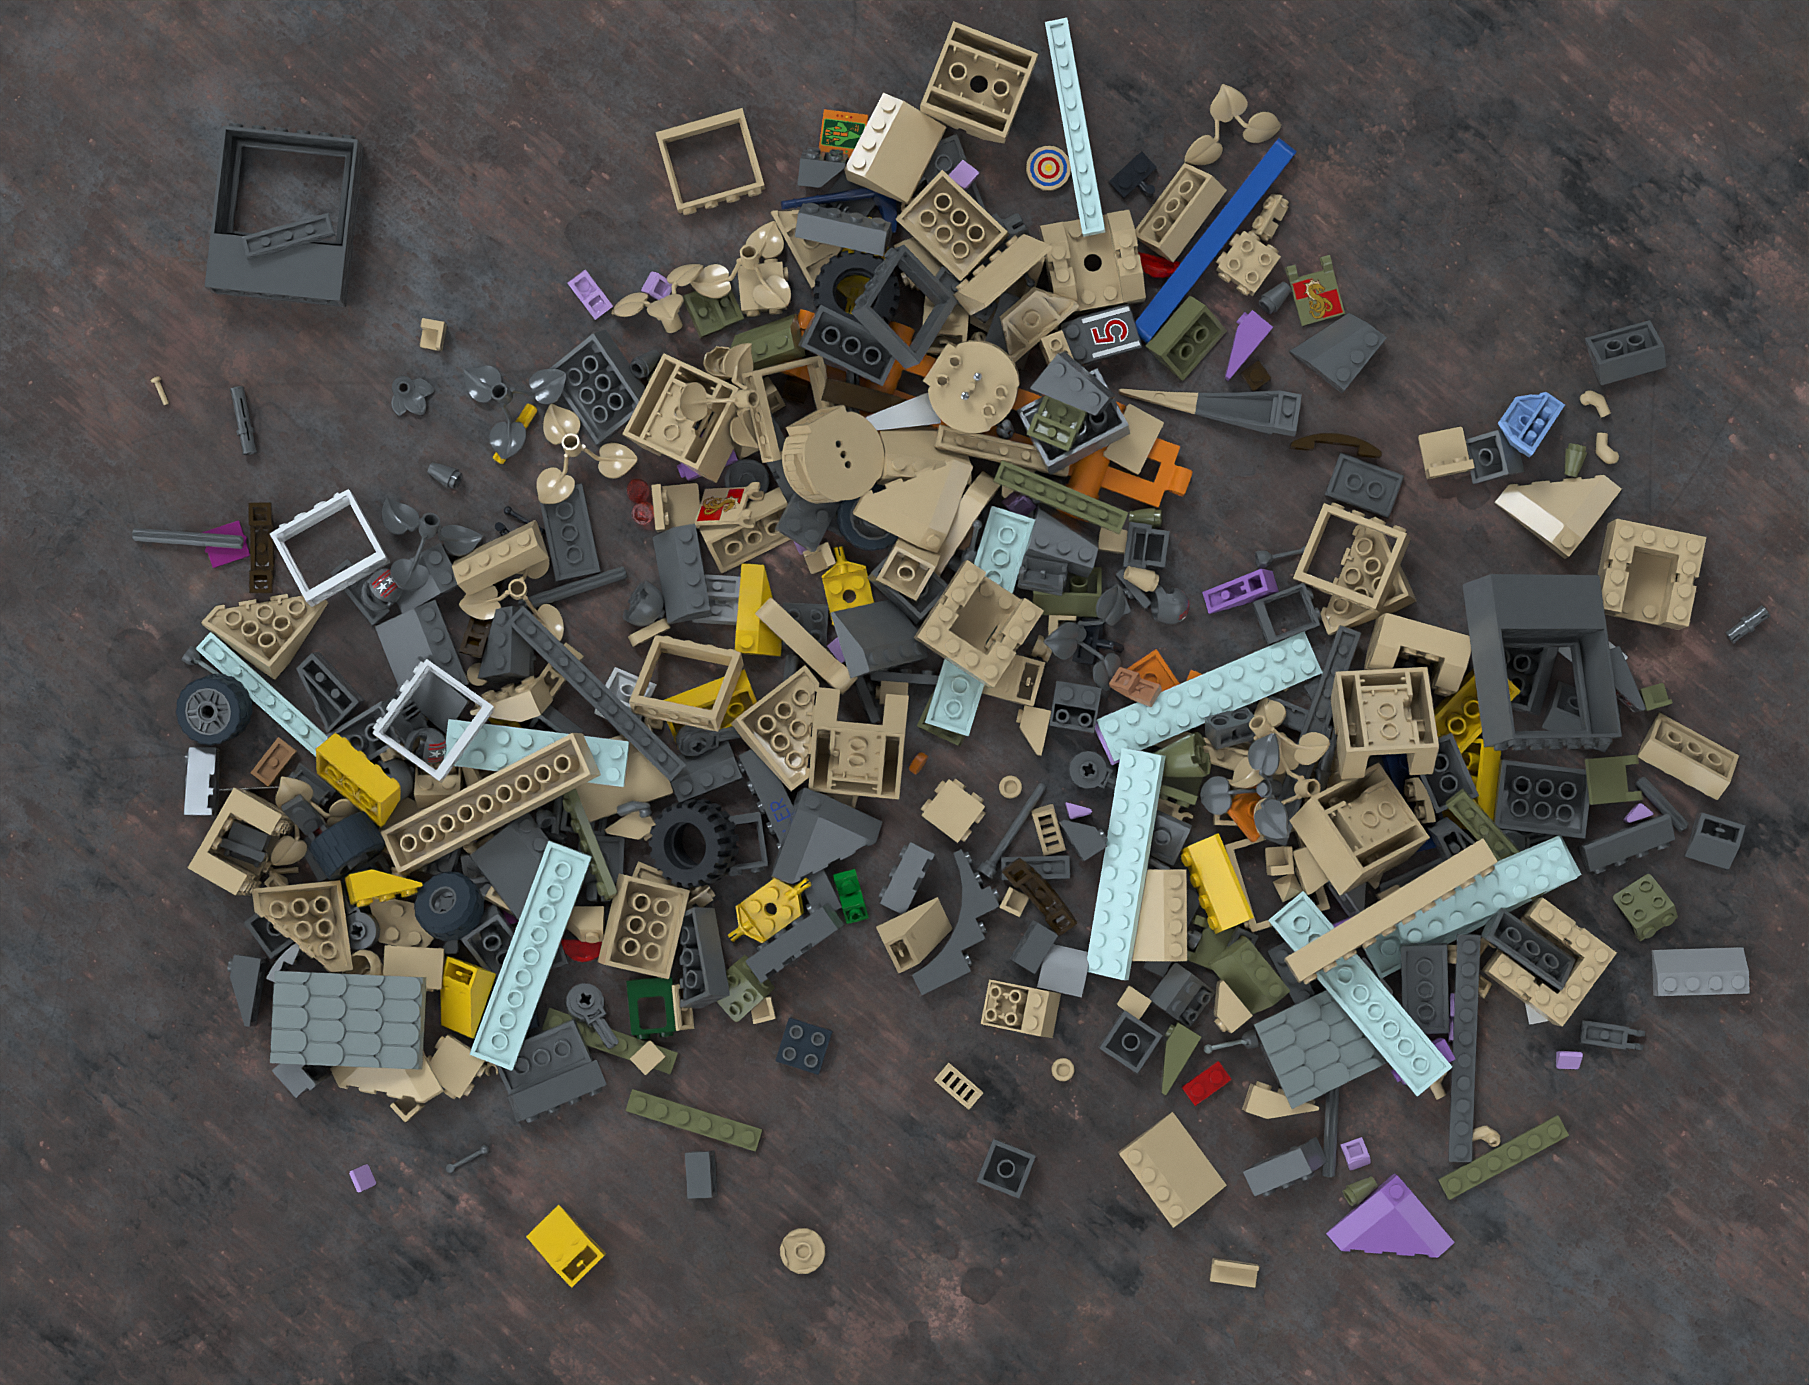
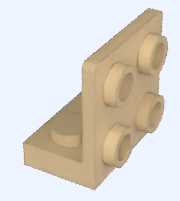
M1462 427L1418 436L1427 480L1463 473L1475 468L1473 459L1469 460Z
M697 483L671 486L651 485L657 532H664L673 527L695 523L700 507Z

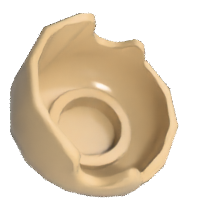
M716 346L712 351L705 354L703 365L708 374L721 380L731 378L727 377L723 372V359L730 350L729 347Z

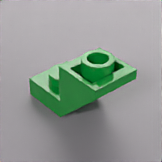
M852 869L834 874L846 923L850 924L868 919L856 870Z

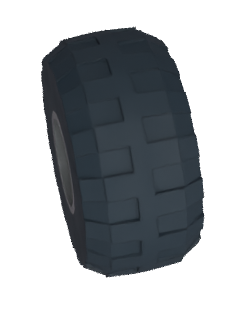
M448 871L433 876L419 890L414 903L415 917L420 926L429 935L442 941H455L468 935L478 925L484 911V898L480 889L470 878L459 872Z

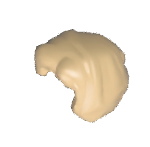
M362 949L351 955L353 970L342 972V974L383 975L384 966L378 955L372 951Z

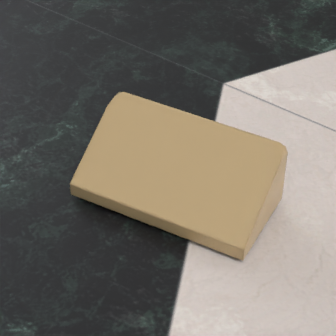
M680 984L672 985L676 1031L694 1029L692 1008H680V999H683V988H680Z

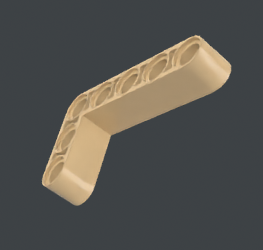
M984 471L971 484L961 499L949 532L938 550L941 556L934 572L939 577L973 526V522L977 520L982 510L1001 486L994 483L995 478Z
M771 597L755 613L831 687L840 689V694L843 695L858 679L857 677L850 679L847 667L835 659Z

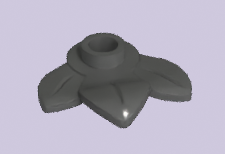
M399 376L392 383V391L394 393L391 400L392 408L398 416L405 413L407 409L414 414L424 415L426 412L424 397L432 394L434 389L424 379L411 380L407 376ZM402 383L407 384L408 387L404 392L399 389Z

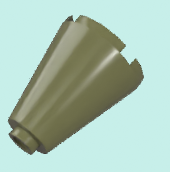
M1199 732L1191 733L1154 753L1166 756L1162 777H1205L1207 774H1210V755L1204 752L1203 746H1206V742Z

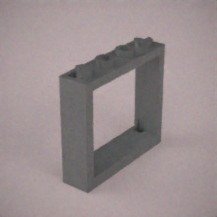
M902 245L895 249L890 248L885 253V260L875 269L874 272L876 274L865 285L866 290L856 299V306L851 313L907 369L922 361L958 300L905 245ZM896 265L935 305L910 347L870 307Z

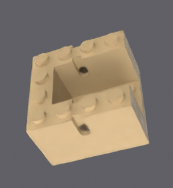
M663 353L623 435L641 448L658 456L664 454L673 458L698 475L716 483L735 447L732 445L733 439L730 434V423L734 417L738 416L737 411L741 408L737 407L734 402L706 403L707 415L702 419L698 429L695 430L694 427L697 421L688 420L681 415L678 408V399L683 388L693 382L700 383L705 388L706 399L733 398L734 394L741 389ZM714 412L713 415H712V417H711V419H710V421H709V423H708V419H709L711 413ZM703 429H705V431H704L702 437L700 438V435H701Z
M1615 519L1608 523L1598 570L1605 615L1676 630L1688 627L1697 587L1693 586V583L1699 577L1706 537L1621 519Z
M966 560L942 593L914 636V639L988 688H994L1015 656L1016 650L1023 644L1044 610L1026 598L1019 599L986 577L985 571ZM997 626V629L995 630L989 641L986 643V641L994 631L995 627Z
M1427 667L1336 672L1331 694V707L1335 735H1338L1336 744L1341 779L1364 778L1369 755L1407 753L1410 775L1433 774L1439 744Z
M817 687L808 789L816 792L899 799L909 696L886 694L883 725L838 721L840 689Z
M1380 763L1367 768L1364 778H1348L1312 796L1290 819L1291 824L1340 896L1370 881L1375 875L1379 876L1407 861L1430 838Z
M233 788L188 869L234 895L251 896L252 889L260 888L262 882L259 880L263 873L267 874L272 867L270 856L274 845L286 833L289 835L292 832L294 822L280 808L253 792ZM239 820L253 825L272 835L266 851L268 852L266 861L262 862L261 867L256 868L250 863L224 855L226 848L220 847L223 840L222 837L229 836L234 821Z
M1537 898L1531 902L1519 920L1576 959L1564 988L1561 991L1555 989L1498 948L1481 971L1552 1024L1563 1027L1617 952L1586 929L1575 925L1576 922L1547 900Z

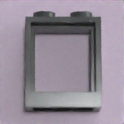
M1305 583L1252 602L1267 645L1320 626L1319 621L1322 620L1319 609L1314 608L1311 602L1314 596L1310 586L1306 587ZM1299 592L1311 623L1276 636L1265 604Z
M761 812L730 816L728 819L730 822L734 821L735 825L756 822L762 861L729 867V876L741 875L742 870L751 869V873L765 871L764 867L769 866Z

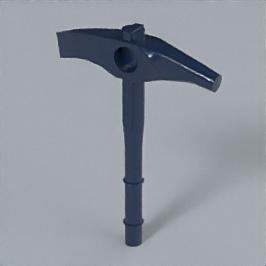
M865 187L781 201L782 210L799 208L803 203H814L819 206L820 204L873 198V201L879 208L882 219L886 222H891L892 233H896V200Z

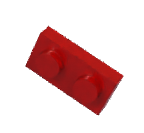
M1217 1061L1181 1088L1194 1106H1196L1232 1079L1220 1062Z

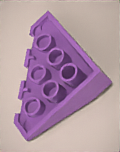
M1396 1174L1391 1175L1326 1233L1341 1251L1355 1249L1364 1250L1365 1253L1382 1254V1251L1408 1256L1427 1254L1428 1257L1438 1258L1455 1243Z

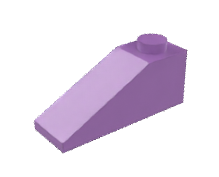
M1253 310L1249 314L1244 312L1236 322L1239 326L1235 332L1225 374L1226 381L1231 379L1273 328Z
M1259 569L1202 593L1208 613L1211 614L1254 602L1279 591L1273 571Z

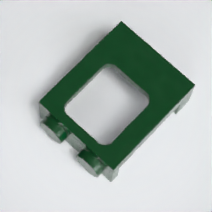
M669 976V979L659 977L626 981L631 1035H637V1039L651 1038L650 1034L659 1033L660 1037L673 1036V1031H676L672 985H674L673 976ZM644 997H664L667 1025L661 1028L642 1029L639 1021L638 1000Z

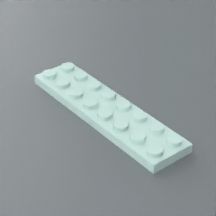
M448 719L447 746L444 759L469 726L470 721ZM485 723L454 766L500 771L569 734ZM584 736L601 774L587 783L624 787L630 742Z
M1554 837L1498 861L1494 865L1495 870L1483 878L1479 874L1474 877L1476 881L1467 888L1462 889L1460 886L1455 889V895L1447 900L1442 901L1441 898L1436 900L1435 907L1425 913L1422 910L1415 913L1416 918L1405 925L1402 922L1398 923L1397 926L1405 944H1422L1496 913L1501 907L1505 909L1576 879L1577 877L1560 837Z

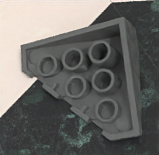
M807 788L801 789L797 792L771 877L794 884L801 880L800 877L810 872L814 874L828 867L830 862L837 859L842 860L856 853L855 850L865 845L869 847L875 844L882 821L821 793Z

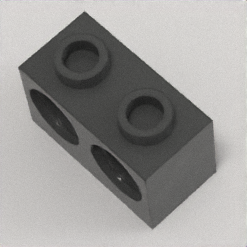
M1245 706L1234 711H1226L1205 717V736L1216 750L1254 740L1255 733L1250 729L1249 723L1255 716Z

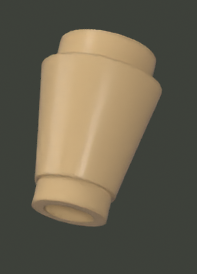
M1128 566L1124 572V579L1145 592H1153L1158 585L1159 575L1155 574V571Z

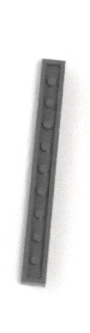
M524 606L510 618L507 623L669 781H672L681 772L686 764Z
M1339 625L1297 745H1299L1300 738L1307 733L1317 732L1325 736L1326 726L1329 725L1332 717L1331 694L1335 673L1348 671L1361 635L1360 632ZM1315 762L1309 765L1299 764L1296 769L1290 771L1299 776L1303 775L1305 779H1310ZM1286 773L1282 784V793L1277 800L1283 801L1295 796L1294 786L1298 780L1288 776ZM1302 798L1284 805L1288 816L1289 835L1293 827L1290 819L1298 812ZM1263 837V839L1282 846H1286L1289 838Z
M1457 934L1452 1041V1053L1455 1060L1452 1061L1449 1162H1472L1481 935Z

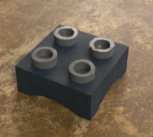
M789 1017L775 1061L819 1075L833 1031Z

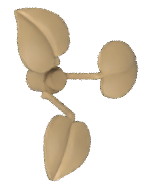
M1222 84L1219 93L1210 107V113L1215 120V137L1213 139L1211 136L1205 135L1194 141L1188 149L1184 161L1191 165H1207L1213 163L1221 156L1223 147L1218 143L1219 121L1229 122L1235 117L1246 128L1243 132L1244 139L1252 143H1260L1272 138L1281 128V123L1274 114L1269 112L1255 114L1250 118L1249 124L1245 123L1239 116L1246 110L1248 105L1245 96L1238 90Z
M772 221L761 226L749 236L746 245L740 249V258L736 260L737 264L730 276L724 266L718 264L709 265L703 268L697 278L691 282L692 287L705 297H724L731 291L729 281L734 279L740 265L749 270L755 269L762 283L757 285L753 291V298L760 307L780 309L788 306L791 300V291L788 283L777 275H772L765 281L759 268V258L761 256L765 259H773L783 251L784 241L776 222Z
M688 264L674 269L667 277L668 283L672 284L671 295L650 303L647 301L649 297L646 293H633L621 299L615 305L611 314L620 317L632 316L646 306L649 315L662 321L667 333L678 331L683 326L678 315L679 308L683 303V297L676 294V288L678 285L685 286L695 280L704 266Z
M744 343L731 348L723 359L724 374L727 377H732V383L743 390H738L733 398L706 399L705 388L700 383H689L681 391L678 399V408L681 415L686 419L699 421L707 415L706 403L734 402L741 409L737 411L738 416L734 417L730 423V434L733 441L741 446L759 448L750 410L759 405L760 394L756 390H750L749 386L743 385L742 374L753 371L752 344Z
M550 404L544 417L543 430L549 442L556 445L562 443L565 452L564 469L561 472L558 468H548L541 472L537 479L539 502L543 504H556L566 500L572 494L575 488V481L571 476L566 475L569 457H576L581 451L600 461L598 464L599 471L605 477L612 479L625 475L637 463V456L632 450L619 443H607L600 448V457L595 455L585 445H581L577 436L581 426L578 416L570 410Z
M549 558L516 573L523 574V576L512 580L508 590L498 597L497 589L491 585L470 596L466 594L459 603L461 609L468 615L480 620H489L494 618L495 610L501 608L498 601L503 600L508 595L516 600L523 599L534 613L532 615L559 641H561L564 625L559 611L549 604L542 605L537 611L526 596L527 586L524 580L527 576L531 579H538L545 575L549 568Z
M1267 697L1260 699L1254 713L1255 717L1249 723L1250 729L1255 733L1253 738L1255 741L1275 733L1277 737L1294 749H1297L1294 757L1302 765L1312 764L1324 755L1330 745V741L1326 736L1317 732H1311L1300 738L1299 745L1294 744L1275 729L1284 721L1286 716L1285 707L1281 703L1270 700ZM1245 757L1237 765L1230 785L1240 789L1250 788L1259 784L1264 778L1259 775V770H1255L1250 766L1248 757Z
M1277 737L1280 762L1275 774L1280 775L1286 771L1288 776L1298 780L1294 786L1296 795L1281 802L1285 805L1294 800L1304 798V805L1312 796L1320 793L1321 785L1316 779H1305L1303 775L1299 776L1290 771L1296 769L1299 765L1294 757L1297 749H1294ZM1267 798L1261 799L1256 804L1254 814L1262 808L1261 803ZM1257 829V832L1259 833V835L1265 836V835H1263L1262 833H1260V832L1258 831V829Z
M281 777L280 786L275 798L276 805L281 810L282 805L301 794L314 809L325 818H328L327 824L329 827L350 815L362 812L348 799H341L332 804L329 808V813H326L311 799L313 797V790L309 784L298 779ZM295 823V837L284 836L274 845L270 856L272 865L293 864L302 859L306 854L307 845L305 841L299 840V827Z

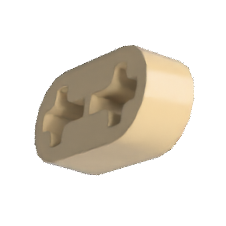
M663 618L628 636L632 647H635L654 638L655 635L666 632L671 626L667 623V619Z

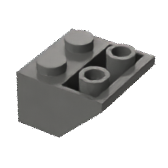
M808 147L807 150H803L800 157L798 185L822 187L845 168L848 154H843V151L835 149L830 150V152H821V149L817 147Z
M1056 681L1049 726L1094 733L1102 688Z
M1697 813L1684 857L1729 870L1740 847L1745 825L1705 813Z
M1175 962L1148 999L1184 1026L1190 1028L1216 992Z

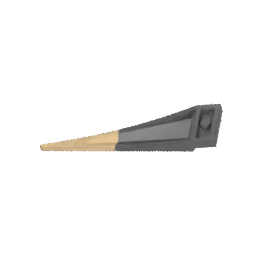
M1119 389L1118 391L1120 395L1271 435L1273 432L1294 437L1297 430L1302 394L1280 390L1236 393L1161 392Z

